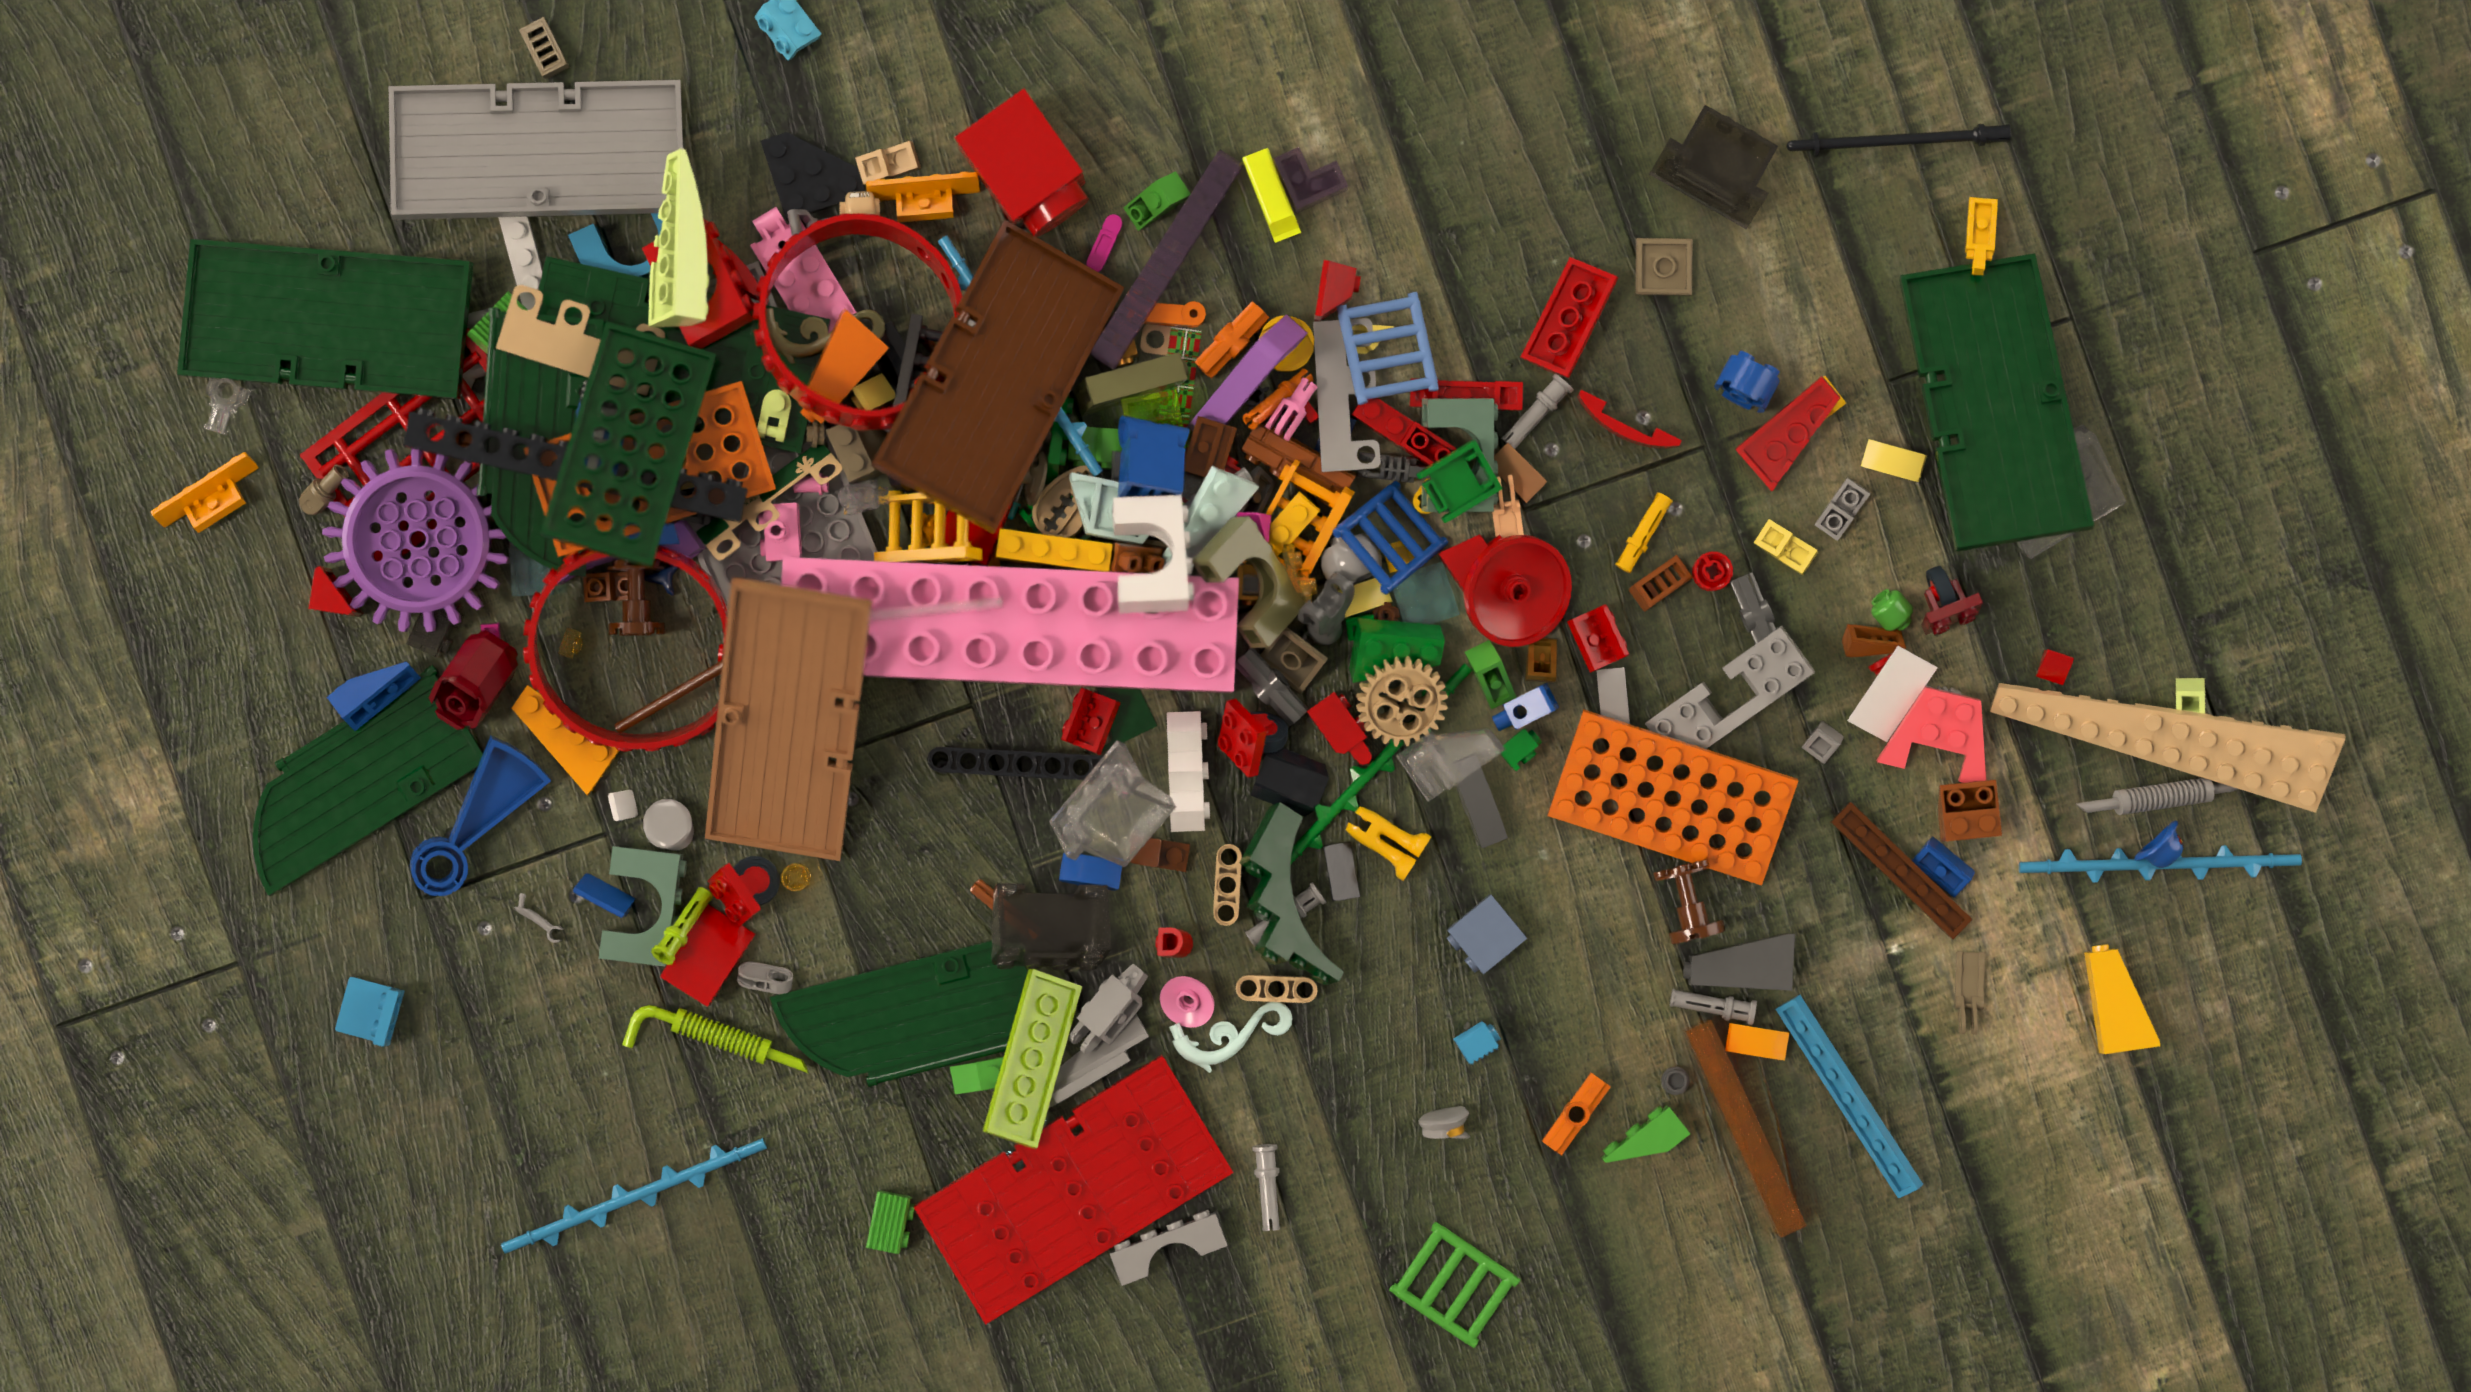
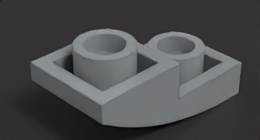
M1847 477L1816 521L1815 526L1838 541L1869 497L1870 492Z
M1625 667L1596 670L1600 714L1630 724Z

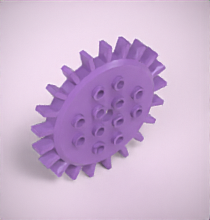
M388 449L385 450V458L389 465V471L379 474L373 463L369 460H364L361 462V466L370 478V482L361 488L354 480L344 478L341 484L355 496L349 507L341 502H329L328 504L330 510L345 516L343 528L331 526L322 529V535L329 538H342L343 547L341 552H331L324 556L325 562L337 563L345 560L349 569L347 574L335 580V587H345L355 580L362 591L353 598L350 606L353 609H358L365 604L369 597L379 602V607L373 616V622L376 624H381L386 619L390 608L400 611L398 628L402 632L408 631L411 625L412 613L423 614L426 632L435 631L434 611L443 608L453 625L461 623L460 613L457 611L454 603L465 598L472 608L480 610L484 605L481 599L472 591L476 584L480 581L492 589H498L500 586L496 578L485 573L488 562L507 564L510 560V557L503 553H493L491 551L492 539H505L507 537L500 528L496 530L491 529L488 518L491 516V506L484 508L479 499L480 495H476L477 486L471 489L464 482V479L472 470L473 463L465 461L460 465L456 474L453 475L445 471V465L449 457L437 454L434 467L423 466V451L412 449L411 466L401 467L395 450ZM429 490L435 493L433 501L426 499L425 495ZM401 492L407 496V500L404 503H400L397 499L398 494ZM458 517L465 519V525L462 528L456 525ZM432 518L437 521V527L433 530L428 527V521ZM403 520L409 524L407 531L400 529V523ZM375 522L381 526V530L378 533H374L371 529L372 524ZM415 531H421L426 536V542L422 547H415L411 542V536ZM460 545L467 547V553L464 556L458 553ZM432 547L439 549V555L436 558L430 555ZM404 549H409L411 552V557L407 560L402 557ZM377 550L383 554L381 561L374 559V553ZM434 575L441 577V583L438 586L432 583ZM406 577L413 579V585L410 588L404 585Z

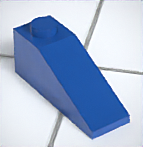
M406 661L349 679L327 696V699L342 719L356 731L421 679V677Z

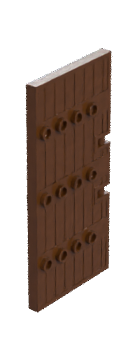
M1004 220L955 309L959 313L958 317L952 316L924 366L929 369L927 374L921 373L871 466L994 534L1125 287L1009 221ZM969 319L976 322L974 327L967 324ZM938 376L945 378L943 384L936 381Z

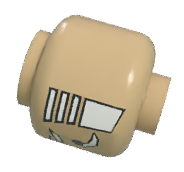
M869 191L848 192L845 196V202H839L840 215L848 213L875 214L880 216L879 198H875L874 194Z

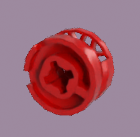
M1710 551L1695 560L1692 567V576L1699 588L1705 591H1717L1730 583L1733 576V566L1726 555Z

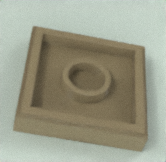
M1636 238L1635 295L1691 296L1693 239Z

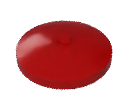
M1529 535L1505 537L1487 547L1472 564L1464 587L1466 613L1475 629L1492 642L1509 647L1532 644L1548 635L1563 618L1571 598V574L1564 557L1549 543Z

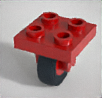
M1236 698L1226 701L1218 746L1248 778L1257 776L1262 753L1276 752L1284 747L1288 738V726L1281 718L1271 713L1260 711L1249 713Z
M749 856L740 860L734 867L730 863L726 864L708 880V883L710 884L709 889L716 899H720L726 907L725 913L728 918L741 926L761 910L760 906L769 903L776 896L780 886V875L776 867L769 860L760 856Z

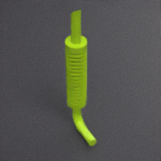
M647 1005L640 1007L630 1018V1023L622 1043L626 1047L633 1048L641 1023L644 1019L651 1017L671 1023L672 1032L678 1034L682 1032L681 1035L685 1036L687 1034V1037L690 1038L692 1036L694 1040L697 1037V1041L703 1040L702 1043L708 1041V1045L712 1043L713 1047L719 1045V1049L724 1047V1051L728 1049L730 1053L735 1051V1055L740 1053L741 1057L745 1055L746 1059L751 1057L750 1060L752 1061L755 1058L757 1063L764 1065L766 1059H770L808 1073V1069L802 1059L772 1049L771 1040L765 1038L761 1040L762 1037L760 1036L757 1039V1035L753 1034L751 1036L749 1032L746 1035V1031H742V1033L740 1032L741 1029L735 1031V1027L731 1029L729 1025L724 1027V1023L719 1025L718 1021L714 1023L713 1019L710 1021L707 1017L703 1019L704 1016L700 1015L698 1017V1014L695 1013L693 1015L691 1011L688 1014V1010L679 1008L677 1013H673L658 1006Z

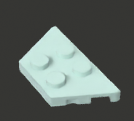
M1073 472L1070 474L1069 480L1085 534L1136 545L1144 543L1149 535L1114 536L1112 506L1113 498L1118 497L1119 482Z

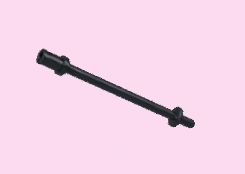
M1977 124V127L1973 130L1819 139L1818 133L1813 132L1812 139L1791 140L1787 143L1786 148L1792 152L1812 150L1813 157H1818L1820 150L1965 141H1974L1978 146H1985L1986 143L2010 142L2011 130L2009 124L1998 126Z

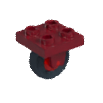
M1941 566L1927 570L1926 579L1929 587L1928 590H1925L1924 596L1930 612L1925 614L1921 624L1925 635L1933 632L1934 636L1950 630V625L1959 622L1962 626L1976 620L1975 616L1978 615L1983 604L1979 593L1965 597L1958 580H1950Z

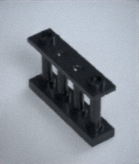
M911 315L893 407L907 400L916 381L913 378L914 368L924 367L930 357L922 355V352H918L919 343L925 342V340L938 342L943 331L928 329L927 325H923V315Z

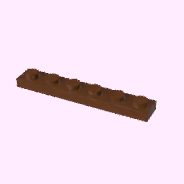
M1849 802L1830 821L1837 830L1949 938L1954 940L1973 920L1854 804Z

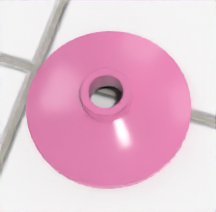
M1185 976L1175 977L1164 985L1160 993V1004L1164 1013L1170 1020L1176 1024L1180 1023L1181 1026L1199 1027L1205 1024L1214 1012L1215 1005L1211 992L1202 982L1194 978Z

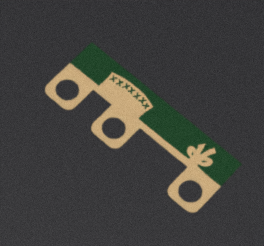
M817 445V448L810 447L772 475L776 487L775 490L746 498L741 523L747 519L756 531H762L769 523L776 521L780 516L778 510L771 503L772 500L809 473L818 484H826L841 473L843 469L841 464L825 445ZM833 464L835 466L834 473L827 478H821L819 476L821 468L825 465ZM766 510L772 512V518L767 523L758 524L756 522V518L761 512ZM715 517L708 525H704L696 531V534L717 560H722L739 548L740 541L731 530L741 523ZM727 539L733 541V546L728 552H717V547L722 541Z

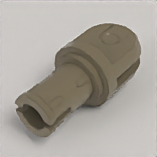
M336 464L323 479H314L299 498V506L302 511L308 515H318L328 507L329 502L335 500V490L341 485V481L349 477L348 471L343 466Z

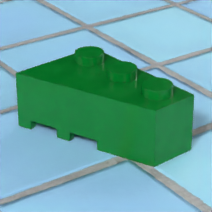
M1357 618L1349 664L1352 682L1367 680L1366 673L1374 676L1376 674L1374 665L1383 669L1384 660L1386 659L1392 665L1396 656L1399 658L1400 663H1404L1406 657L1409 656L1412 664L1418 658L1421 659L1422 668L1427 664H1430L1431 667L1439 666L1445 642L1441 626Z

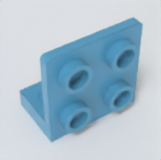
M350 977L335 1030L371 1040L373 1044L382 1047L390 1045L405 991Z

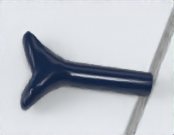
M668 563L664 570L651 575H645V581L663 585L666 592L674 596L672 580L674 573L679 567Z

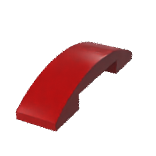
M1437 379L1438 391L1429 392V389L1410 392V407L1422 408V398L1494 399V404L1498 406V411H1522L1523 382L1444 381Z
M1583 390L1577 396L1583 408L1598 424L1628 442L1645 447L1668 449L1677 448L1682 441L1658 428L1649 437L1602 413L1606 404L1605 401Z

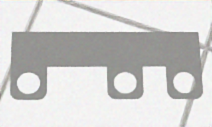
M1350 319L1352 326L1362 324L1367 328L1368 332L1373 331L1370 319ZM1339 320L1313 322L1322 472L1377 468L1381 462L1379 443L1376 440L1351 441L1348 395L1355 394L1350 368L1346 363V350ZM1372 343L1358 345L1356 347L1370 346ZM1375 370L1368 371L1367 373L1370 375L1371 381L1365 388L1376 387ZM1363 446H1370L1375 451L1374 460L1367 464L1361 463L1357 458V452Z

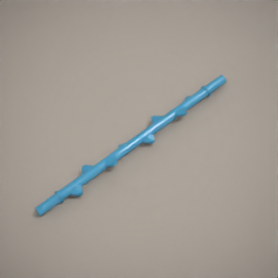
M946 235L938 243L952 262V267L959 273L957 280L960 290H966L974 275L966 265L965 258L960 256ZM1061 408L1054 422H1058L1076 449L1075 453L1080 455L1094 477L1099 475L1103 470L1090 452L1089 445H1086L1081 438L1087 425L1085 422L1071 423Z
M2223 845L2220 847L2216 857L2180 856L2170 866L2158 868L2145 859L2140 861L2128 859L2121 848H2117L2109 860H2076L2071 850L2065 849L2059 861L2047 859V861L2019 862L2018 867L2019 873L2047 872V874H2051V872L2086 871L2092 882H2098L2103 871L2139 870L2143 878L2149 881L2156 869H2192L2197 879L2200 880L2204 879L2209 868L2244 867L2251 878H2256L2260 868L2263 866H2269V868L2274 866H2300L2302 864L2301 854L2273 855V853H2269V855L2233 856L2228 847Z
M762 1138L742 1147H735L734 1150L727 1153L717 1145L711 1147L710 1159L680 1172H676L668 1165L663 1166L660 1180L627 1192L617 1184L613 1186L612 1198L580 1212L572 1206L566 1205L564 1206L563 1219L533 1231L528 1230L526 1234L501 1243L502 1249L506 1254L528 1244L533 1245L541 1239L555 1246L558 1243L559 1232L588 1220H592L600 1228L606 1226L608 1212L640 1199L649 1206H654L658 1192L688 1180L698 1188L704 1186L705 1173L737 1160L740 1162L742 1158L767 1149L766 1143Z

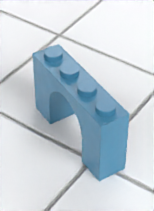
M651 213L660 236L663 221L658 219L659 213ZM594 223L568 235L581 264L642 278L650 277L651 266L648 260L633 266L623 265L614 261L608 252L598 227Z

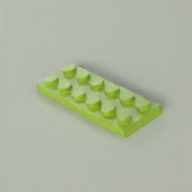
M1028 969L983 1132L1032 1149L1038 1147L1082 986L1035 969Z

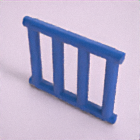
M1394 481L1333 530V535L1344 540L1382 585L1380 590L1383 594L1393 591L1448 545V540L1445 537L1438 536L1400 491L1401 485L1398 481ZM1391 497L1431 543L1424 551L1383 504ZM1373 511H1376L1414 556V559L1408 564L1404 562L1367 518ZM1357 524L1398 571L1391 578L1350 531Z

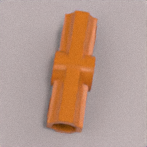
M1252 301L1232 323L1229 322L1213 339L1214 342L1204 350L1194 363L1203 373L1213 379L1232 358L1235 359L1250 343V338L1267 322L1269 316Z
M1590 1072L1570 1102L1564 1106L1563 1112L1542 1139V1142L1562 1156L1582 1126L1588 1122L1590 1115L1611 1086ZM1579 1106L1583 1109L1584 1115L1581 1120H1570L1569 1111L1572 1107Z

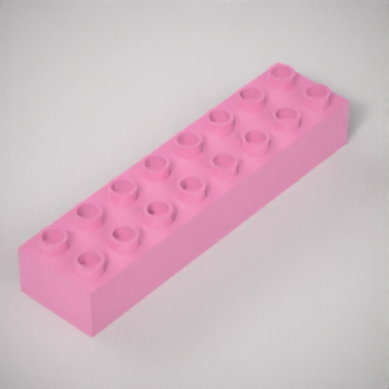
M783 557L781 585L872 600L863 677L1213 693L1234 692L1239 578H1227L1224 582L1206 583L1202 576H1188V583H1193L1194 600H1189L1188 611L1119 614L1118 576L1144 574Z

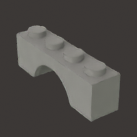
M1207 1209L1194 1214V1220L1183 1224L1181 1219L1166 1225L1168 1229L1157 1234L1156 1229L1141 1234V1240L1130 1243L1128 1239L1114 1246L1115 1250L1110 1251V1256L1121 1286L1147 1277L1152 1256L1158 1249L1167 1244L1182 1243L1189 1245L1201 1256L1228 1246L1216 1212L1209 1213Z

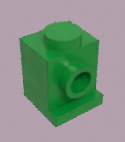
M1524 728L1498 748L1497 751L1513 771L1516 772L1520 769L1517 763L1521 761L1525 764L1537 754L1534 749L1542 741L1532 729L1527 732Z

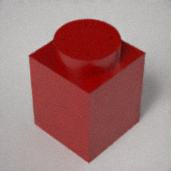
M1025 89L1019 91L954 137L959 150L978 174V177L1009 221L1021 229L1026 226L1035 237H1039L1060 225L1089 200L1081 188L1086 184L1083 171Z

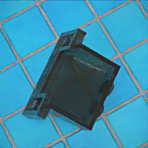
M1704 105L1683 144L1670 137L1649 175L1747 229L1768 195V192L1757 187V184L1778 146L1758 135L1755 131L1735 122L1732 118L1724 116L1709 106Z

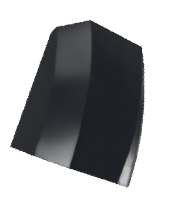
M1285 748L1276 752L1266 753L1250 796L1273 805L1281 802L1294 812L1306 817L1315 811L1316 805L1321 801L1329 780L1326 765Z

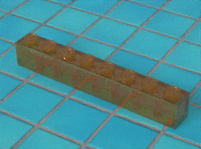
M1707 1018L1684 1029L1683 1033L1776 1234L1782 1238L1806 1227V1223L1712 1020Z

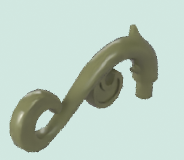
M766 309V323L772 345L791 364L795 363L794 357H809L823 352L831 332L828 333L827 325L822 319L808 317L803 320L800 326L802 337L810 340V334L815 332L818 335V339L809 344H797L784 337L788 333L780 329L778 322H775L773 309ZM862 310L853 314L858 320L869 319L873 324L871 332L879 339L883 337L885 322L877 312Z

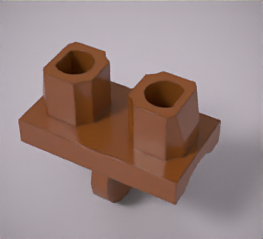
M1115 543V555L1110 565V571L1153 574L1163 569L1165 560L1161 557L1163 550L1161 547Z

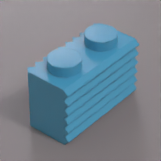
M1482 1021L1454 1038L1460 1051L1470 1064H1473L1474 1060L1478 1061L1479 1057L1483 1058L1484 1054L1488 1055V1052H1493V1048L1498 1049L1497 1041L1501 1040L1493 1025L1489 1024L1486 1026Z

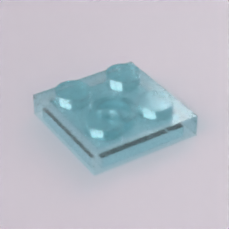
M1443 562L1418 569L1393 590L1403 622L1434 624L1460 615Z

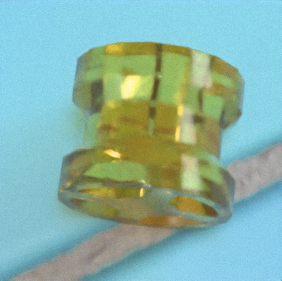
M790 864L783 869L781 881L786 889L801 891L809 885L811 873L803 864Z

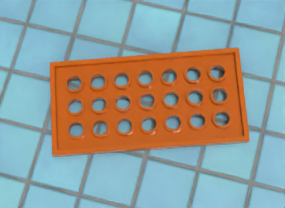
M742 381L705 392L698 417L703 419L705 426L700 433L692 434L685 457L686 463L682 467L687 469L686 475L698 477L699 472L707 474L709 471H717L721 474L722 483H726V479L743 482L742 487L748 489L746 498L775 490L773 477ZM681 400L668 403L667 405L677 406ZM720 408H726L731 412V421L726 425H721L715 420V413ZM642 412L629 415V420L631 423L639 425L645 421V416ZM662 419L656 424V427L661 431L662 427L672 425L669 420ZM571 434L549 440L547 443L558 445L559 440L569 442ZM735 435L739 438L740 447L737 451L729 452L724 448L723 441L727 436ZM633 438L624 439L622 447L624 450L632 451L636 448L633 444ZM706 443L712 447L713 455L710 459L701 460L698 458L696 449L700 444ZM652 446L648 450V454L653 459H660L664 456L665 451L660 446ZM528 447L523 448L526 457L529 453ZM553 451L544 452L541 457L542 464L544 466H551L552 462L557 459L556 453ZM738 462L745 463L749 468L748 475L743 479H738L732 474V467ZM532 475L546 516L556 481ZM694 484L695 489L691 495L682 496L685 498H692L693 496H695L697 492L696 485ZM579 486L576 488L577 492L582 496L591 494L588 488ZM714 489L709 493L708 498L712 504L717 505L724 501L725 494L720 489ZM606 493L604 499L609 504H616L620 501L621 496ZM639 500L640 508L637 512L646 511L649 507L648 503ZM670 507L665 524L698 513ZM573 509L568 514V518L574 513H580L585 517L584 512L580 509ZM598 519L596 521L597 528L602 531L609 530L613 525L611 520L601 521ZM629 525L623 532L627 536L640 532V529L635 525ZM553 540L558 557L584 549Z
M1583 709L1548 811V816L1687 862L1694 863L1708 859L1709 869L1762 886L1793 799L1798 779ZM1596 739H1606L1609 742V748L1605 752L1596 751L1593 748V743ZM1625 747H1631L1636 751V756L1631 761H1625L1620 757V751ZM1659 756L1663 760V765L1657 770L1650 769L1647 766L1649 757ZM1594 764L1600 768L1601 772L1596 778H1588L1584 774L1585 767ZM1684 764L1690 769L1689 775L1685 778L1676 777L1673 771L1677 765ZM1616 773H1622L1627 777V783L1622 787H1616L1611 783V777ZM1704 774H1714L1717 778L1715 785L1712 787L1703 786L1700 779ZM1642 782H1649L1654 786V791L1648 796H1643L1638 792V786ZM1732 782H1739L1744 787L1743 792L1738 796L1730 795L1727 791L1728 785ZM1585 790L1591 794L1592 798L1589 803L1579 804L1576 801L1575 795L1579 791ZM1674 790L1681 795V799L1677 804H1668L1664 799L1665 794ZM1759 791H1766L1770 794V800L1768 803L1760 805L1754 800L1755 794ZM1607 799H1613L1618 803V809L1613 813H1607L1602 809L1603 802ZM1695 800H1704L1708 805L1706 811L1703 813L1694 812L1691 805ZM1634 808H1640L1645 812V817L1639 822H1634L1629 818V812ZM1723 808H1729L1733 810L1734 818L1729 822H1723L1718 818L1719 811ZM1660 817H1668L1672 825L1667 830H1659L1655 825L1656 820ZM1750 817H1757L1761 821V826L1754 831L1748 830L1745 827L1746 820ZM1692 825L1698 829L1699 833L1694 839H1687L1683 836L1682 831L1686 826ZM1714 834H1720L1725 838V843L1720 848H1714L1709 844L1710 837ZM1741 843H1748L1752 847V852L1748 856L1742 857L1736 853V847Z

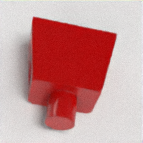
M1479 534L1438 554V557L1463 593L1466 578L1472 564L1487 547L1503 539L1501 535L1486 543Z

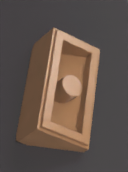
M1508 442L1494 456V460L1498 463V475L1507 484L1508 475H1512L1514 491L1526 503L1547 483Z

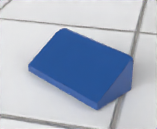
M1933 836L1912 859L1931 880L1953 898L1972 880L1975 874L1971 867Z
M586 873L573 889L575 894L620 918L627 916L635 901L634 897L589 873Z

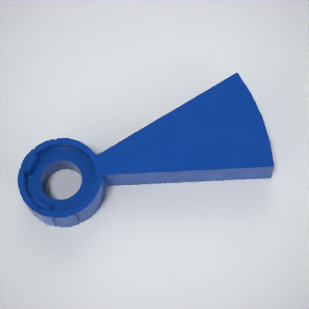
M490 735L449 838L432 837L424 840L412 853L410 870L417 887L432 896H446L458 890L468 874V863L463 850L550 783L551 779L544 770L516 747ZM437 855L446 856L453 863L450 874L442 879H434L426 873L427 862Z

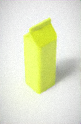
M1266 148L1243 157V164L1274 242L1277 243L1300 234L1301 231L1269 149Z

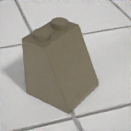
M836 425L825 430L849 483L854 487L884 474L871 466L888 435L884 429L860 431Z

